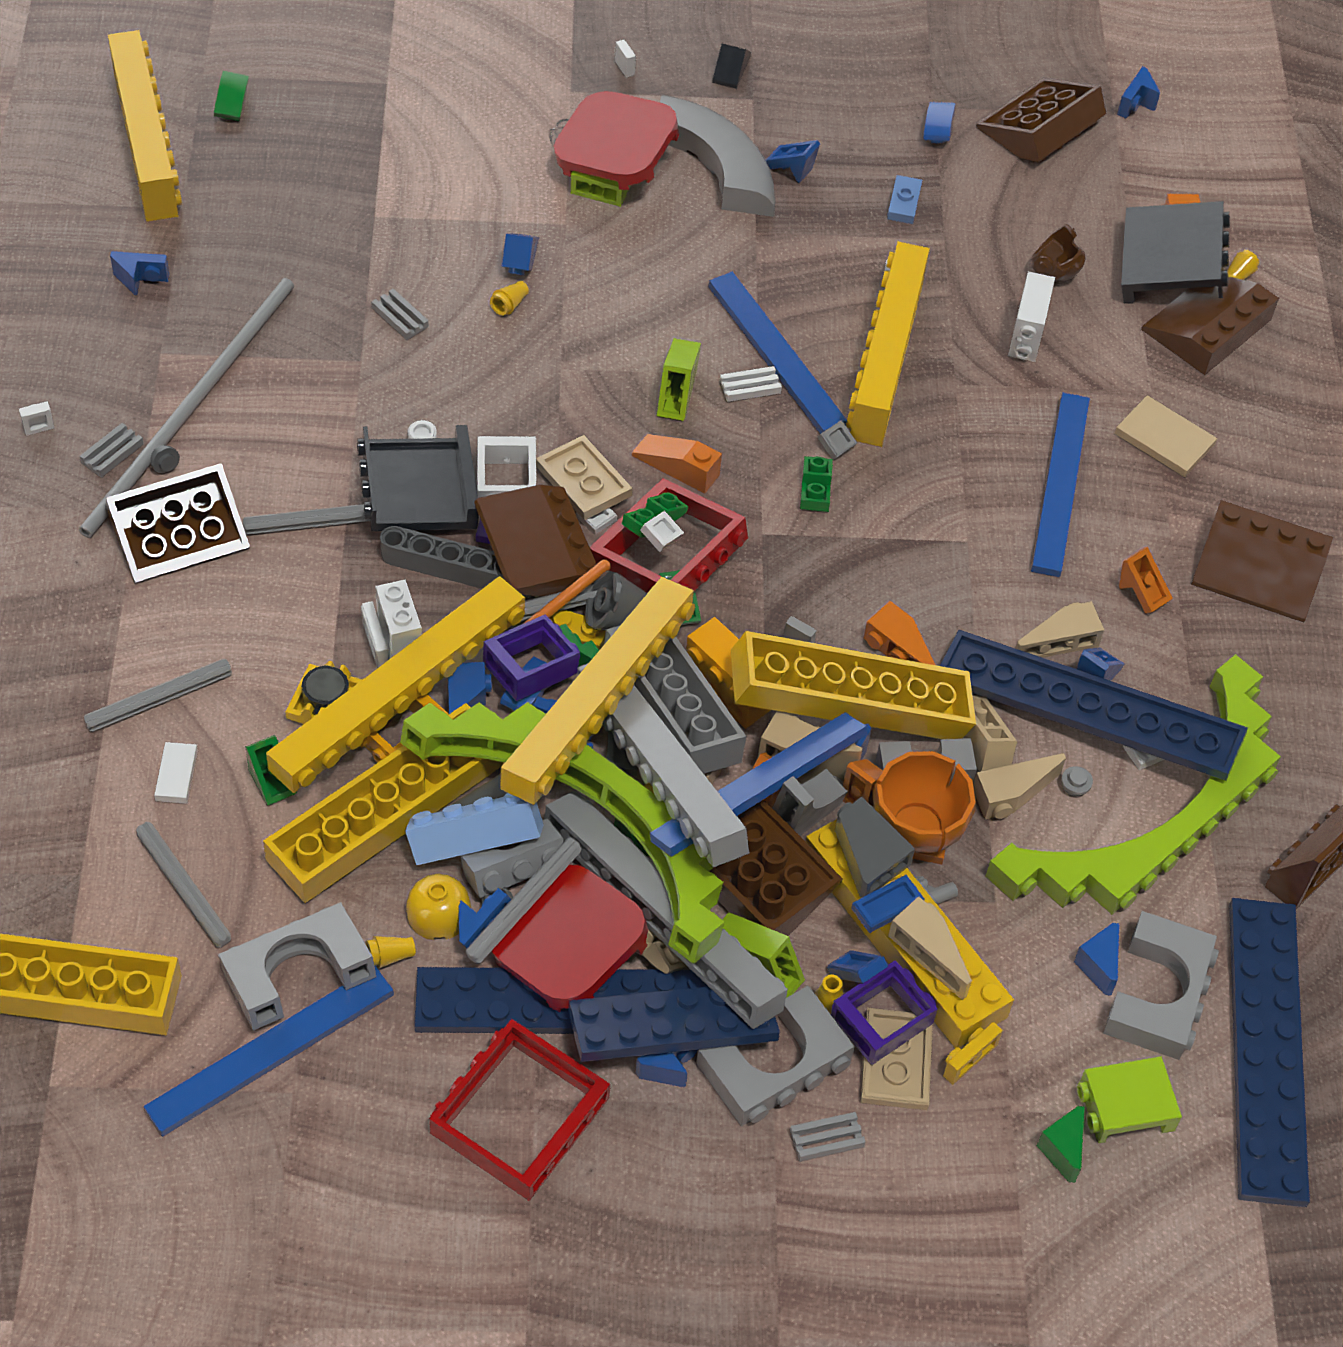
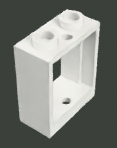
M1028 271L1008 356L1035 362L1055 277Z
M478 436V498L536 485V437ZM485 464H528L529 485H485Z
M406 580L375 586L377 617L388 648V659L422 635V627Z

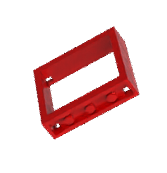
M663 478L626 513L637 511L641 508L645 509L647 499L650 497L658 496L662 493H671L689 506L686 514L721 530L671 579V581L695 591L702 583L709 579L710 575L718 567L725 564L728 558L739 547H742L743 543L748 539L746 517ZM622 516L590 546V550L596 564L601 560L609 561L610 569L608 571L620 574L648 593L662 576L620 556L639 538V536L622 525Z
M511 1019L505 1028H502L499 1032L495 1031L490 1041L491 1045L487 1050L477 1053L470 1064L471 1069L464 1077L459 1076L454 1081L449 1091L450 1095L443 1103L439 1101L435 1105L434 1112L429 1116L430 1134L530 1201L609 1100L611 1084ZM513 1047L585 1093L582 1100L524 1174H521L450 1126Z

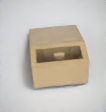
M776 711L761 737L758 757L764 752L773 757L820 727L808 724L793 714ZM853 743L796 780L800 784L805 783L827 769L833 776H837L844 782L847 765L850 762L861 759L863 748Z

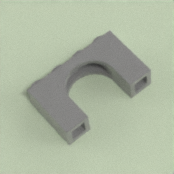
M341 902L218 954L223 974L253 1030L284 1017L280 997L270 977L275 968L290 957L312 954L326 959L333 966L346 990L376 977L373 956Z
M1142 911L1135 926L1127 953L1169 968L1178 977L1182 985L1183 997L1169 1004H1155L1118 991L1112 1003L1103 1034L1180 1060L1184 1050H1191L1195 1040L1196 1031L1191 1030L1193 1021L1199 1022L1204 1004L1199 1003L1201 994H1207L1212 977L1206 974L1208 967L1214 968L1219 950L1214 949L1217 936Z
M809 986L787 997L783 1011L778 1014V1017L796 1039L802 1050L803 1058L794 1068L782 1073L760 1071L746 1061L736 1046L698 1049L697 1066L741 1127L750 1121L752 1123L759 1122L769 1113L770 1109L777 1105L782 1107L789 1104L800 1091L805 1088L808 1090L814 1089L822 1083L825 1076L832 1072L838 1074L851 1064L855 1046Z

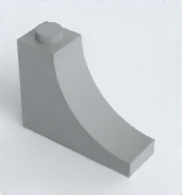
M827 769L802 784L792 776L783 783L772 809L801 836L839 807L845 798L847 790L843 787V782L837 776H833Z

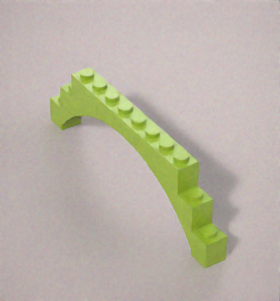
M1235 654L1216 670L1210 684V688L1216 693L1220 718L1248 727L1246 737L1227 781L1210 776L1199 794L1176 816L1140 837L1117 845L1093 850L1053 852L1018 848L1011 843L990 860L985 877L1012 901L1016 900L1021 894L1027 896L1037 885L1062 908L1070 901L1076 903L1087 892L1112 915L1121 907L1127 909L1137 898L1136 894L1141 889L1145 891L1150 889L1157 881L1159 873L1162 871L1169 872L1179 860L1178 857L1183 852L1188 855L1199 843L1198 839L1201 836H1210L1218 827V821L1223 817L1229 819L1237 811L1238 804L1243 799L1248 802L1257 793L1260 784L1263 782L1265 784L1270 783L1277 775L1279 770L1276 767L1281 756L1263 742L1270 731L1267 727L1272 716L1254 702L1261 692L1259 685L1263 676Z
M479 702L453 720L445 712L429 703L403 721L400 743L423 760L429 756H463L506 762L545 716V713L527 702L504 719H501L495 712ZM585 745L583 751L579 755L575 754L571 759L567 771L563 775L559 774L556 779L599 803L622 822L639 840L661 875L670 900L673 929L668 945L695 964L719 943L725 921L710 911V909L718 902L723 881L712 872H709L713 868L705 856H699L694 843L672 857L652 843L650 832L672 819L664 801H658L654 793L627 775L614 763L601 756L589 745Z

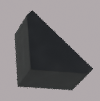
M722 43L712 83L737 89L751 57V52L747 49Z

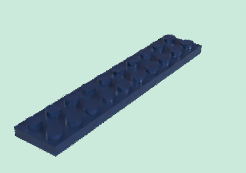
M958 630L940 664L942 667L969 671L972 693L1225 781H1227L1248 730V727L962 630Z
M1232 898L1229 903L1238 1200L1307 1207L1310 1203L1296 905Z
M417 967L415 1033H495V1031L499 1032L502 1028H505L509 1021L513 1019L534 1034H574L568 1008H561L560 1012L550 1008L547 1000L504 968ZM618 969L593 996L598 998L708 987V985L692 970H679L665 974L661 970Z

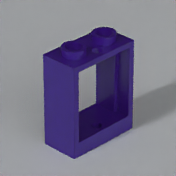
M546 614L485 640L483 644V662H485V666L515 701L578 673L577 668L580 659L578 647L565 637L561 628L556 623H553ZM542 643L556 659L525 673L511 656Z
M895 960L887 968L866 982L858 984L834 1000L831 1016L869 1063L873 1065L934 1023L938 1008L933 997L929 993L923 992L915 983L912 973L908 969L902 968ZM891 986L917 1017L883 1040L856 1008Z

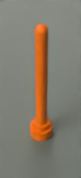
M601 560L524 623L544 614L550 618L596 581L601 574L610 569L609 561Z

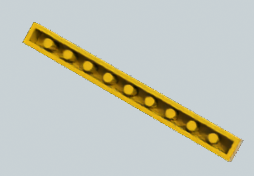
M497 577L266 752L268 770L293 793L301 787L310 785L323 770L333 767L345 753L358 748L371 733L381 730L393 716L406 711L415 699L421 695L428 694L441 679L450 677L463 662L473 659L479 650L483 648L485 640L501 634L511 625L515 626L520 623L525 615V597L502 577Z
M664 577L657 581L501 767V790L533 805L542 795L549 793L559 774L563 775L567 771L571 759L575 754L579 755L583 751L588 738L592 734L598 733L608 714L612 715L615 712L619 700L631 692L634 682L639 676L646 674L650 662L662 654L665 644L669 639L676 637L682 623L685 620H690L695 610V604L692 603L694 590Z

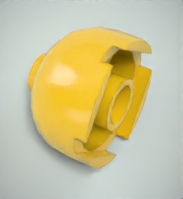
M433 874L424 877L415 883L408 895L406 912L409 925L416 934L428 940H434V937H445V940L455 937L459 934L460 901H463L471 908L467 889L459 880L449 875Z

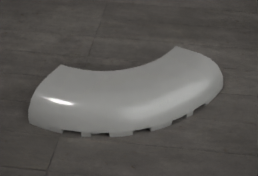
M662 95L660 102L669 105L676 112L679 129L677 142L671 140L668 146L684 152L690 150L699 156L698 160L712 174H716L722 194V210L774 217L776 200L772 175L764 156L751 139L733 122L707 107L685 99Z

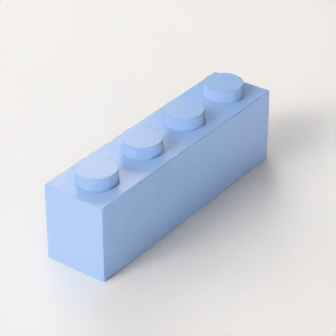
M507 793L504 797L496 799L483 797L476 800L473 804L466 806L453 804L445 807L440 812H419L410 818L405 832L416 865H421L539 838L544 824L537 802L533 805Z

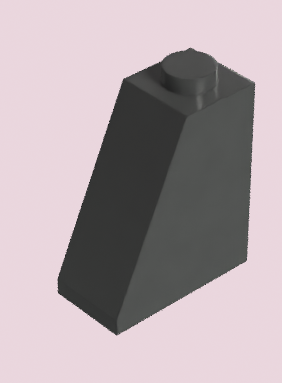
M863 797L854 803L848 802L840 808L837 813L838 818L835 832L859 896L862 898L883 887L908 868L912 863L915 848Z

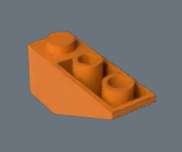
M889 601L867 621L863 639L873 649H878L887 657L935 665L914 619L893 602Z

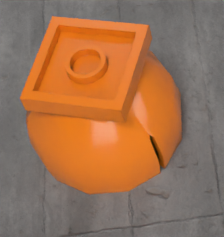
M934 751L907 752L888 762L878 778L872 793L874 809L915 848L913 859L942 865L946 848L959 841L975 813L976 802L973 781L958 763L955 767V760ZM954 769H955V774H954L953 779H952V781H951V783H950V780H951L953 771H954Z

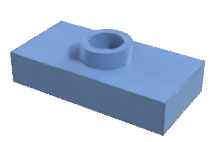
M896 176L887 216L888 220L913 224L922 185L921 179Z

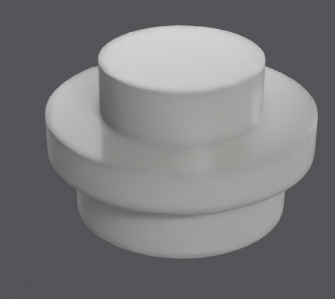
M1073 766L1064 771L1061 783L1069 795L1077 797L1086 794L1091 789L1093 778L1086 769Z

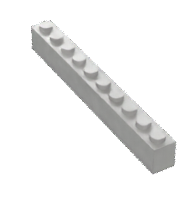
M588 664L583 665V666H580V667L577 668V669H578V675L583 671V669H584ZM634 685L631 692L619 700L615 712L612 715L608 714L603 720L602 724L605 730L613 733L615 742L620 749H625L631 765H637L643 781L646 784L650 783L652 785L657 800L664 801L670 817L680 822L684 836L686 838L691 837L700 857L705 856L714 868L749 854L746 827Z
M574 790L546 805L544 820L548 818L563 837V842L569 837L579 842L582 850L576 859L586 869H589L633 900L642 909L647 927L750 1027L755 1029L783 1011L788 991L779 978H775L758 958L753 957L740 945L734 936H731L724 929H722L719 943L695 964L668 945L673 929V916L664 882L653 860L643 854L630 838L625 837L610 819L605 818L593 806L591 801L585 799L577 790Z

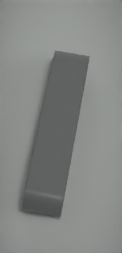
M397 526L387 527L381 532V557L389 565L481 589L499 576L504 579L494 551Z

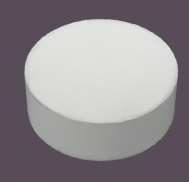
M416 421L408 428V439L437 438L436 427L429 421Z

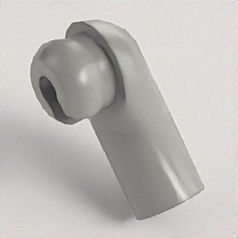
M923 876L915 877L936 904L958 896V889L954 882H949L935 888L928 885L927 879Z

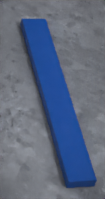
M733 271L709 280L708 287L768 366L775 367V375H778L780 382L819 433H823L840 420L846 426L847 419Z
M1062 392L1031 572L1055 577L1061 576L1090 401L1089 397Z
M843 713L717 792L735 815L738 816L781 789L783 783L790 777L794 776L797 779L867 735L866 725L849 714ZM671 819L650 832L651 842L671 857L694 843L691 837L686 838L684 836L680 822L677 819Z
M375 966V978L348 990L344 986L339 987L144 1105V1110L163 1137L394 995V990Z

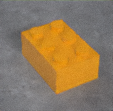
M713 617L687 636L686 651L735 721L746 729L771 710L735 704L731 649L739 639L716 617Z

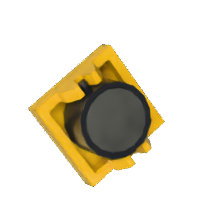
M328 661L324 666L320 667L309 664L285 711L286 719L305 724L362 679L352 677L351 672L345 665H341L340 669L335 668L332 661Z

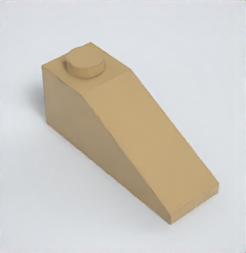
M1092 601L1072 603L1061 608L1018 640L1015 649L1044 658L1099 647L1104 628Z
M973 696L976 725L965 735V738H971L976 767L981 772L1012 765L1017 740L988 699L982 696Z
M1061 753L977 772L973 784L974 795L984 819L995 817L1002 819L1015 813L1061 775L1066 760L1065 754Z
M918 896L892 920L888 936L963 1000L968 994L972 982L944 917L940 915L939 910L933 904L926 903Z

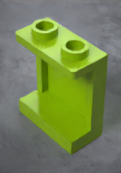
M1162 1056L1085 1069L1080 1082L1077 1084L1079 1100L1082 1103L1085 1102L1088 1111L1087 1125L1089 1131L1095 1133L1098 1143L1106 1142L1107 1137L1111 1134L1160 1126L1162 1133L1173 1132L1182 1118Z

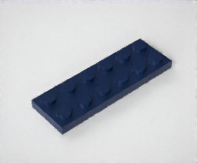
M709 986L569 1000L568 1010L581 1062L778 1041L780 1036L775 1016L753 1029Z

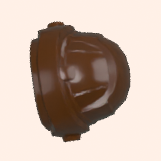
M1065 224L1041 244L1031 257V267L1036 273L1055 277L1054 281L1063 282L1072 279L1081 271L1085 264V252L1074 242V238L1077 236L1075 228Z

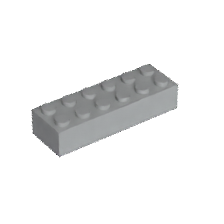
M620 626L606 629L605 643ZM677 637L669 639L665 644L662 654L650 662L646 674L639 676L634 682L635 687L703 774L742 763L746 741L745 733Z

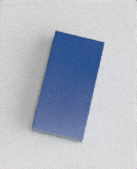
M904 875L853 902L851 909L867 931L871 933L892 922L918 896L923 900L925 899L909 877Z
M850 950L828 964L827 969L830 975H836L840 979L864 983L887 968L888 964L884 956Z

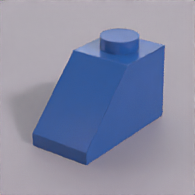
M507 233L502 267H508V273L524 275L525 270H532L539 237Z
M485 662L462 663L448 677L449 714L465 703L470 707L479 702L484 706L486 705V692H492L491 674H485Z

